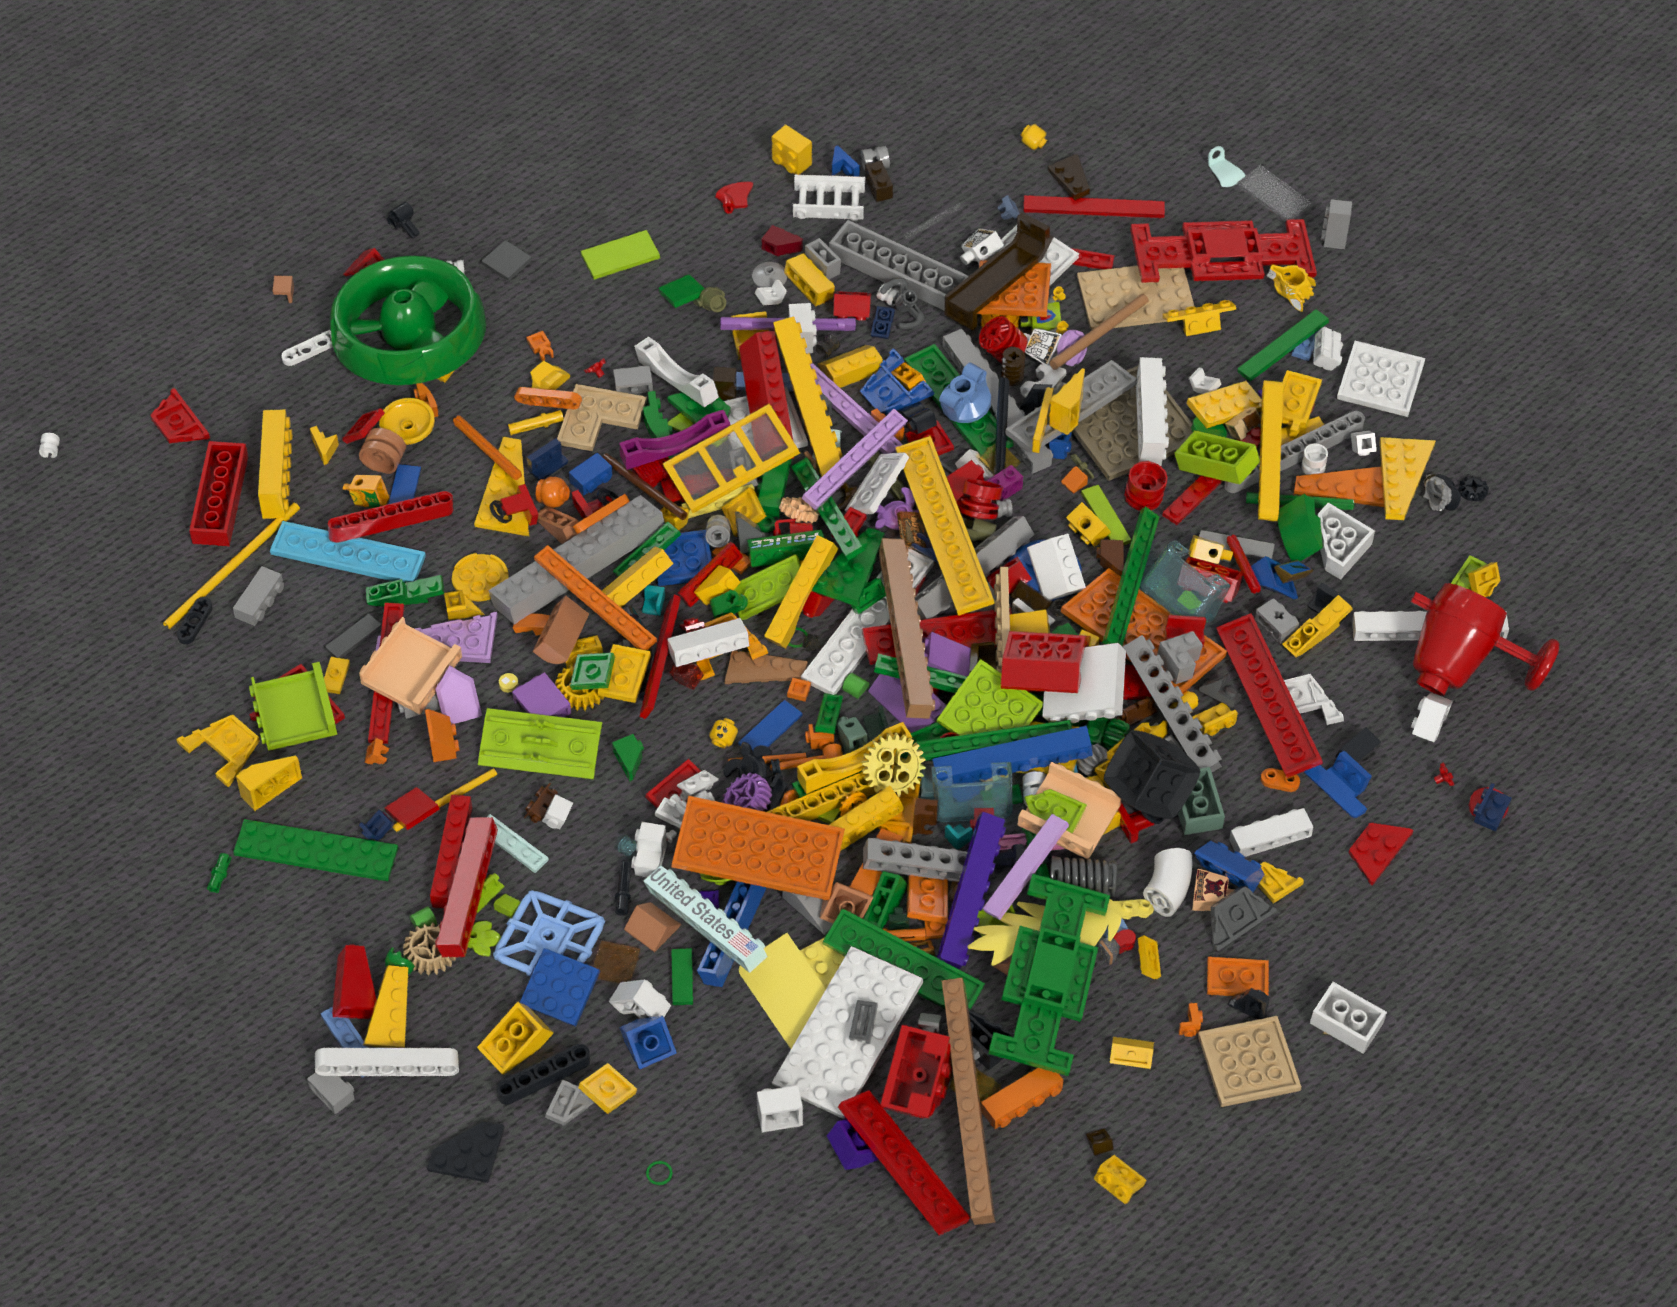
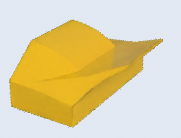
M542 361L530 372L533 381L532 388L556 390L570 378L569 373L545 361Z

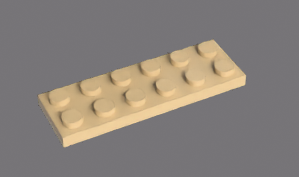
M1000 567L999 574H996V584H994V596H996L994 611L996 612L995 628H997L995 645H997L996 662H998L996 670L1002 673V658L1010 631L1008 567Z

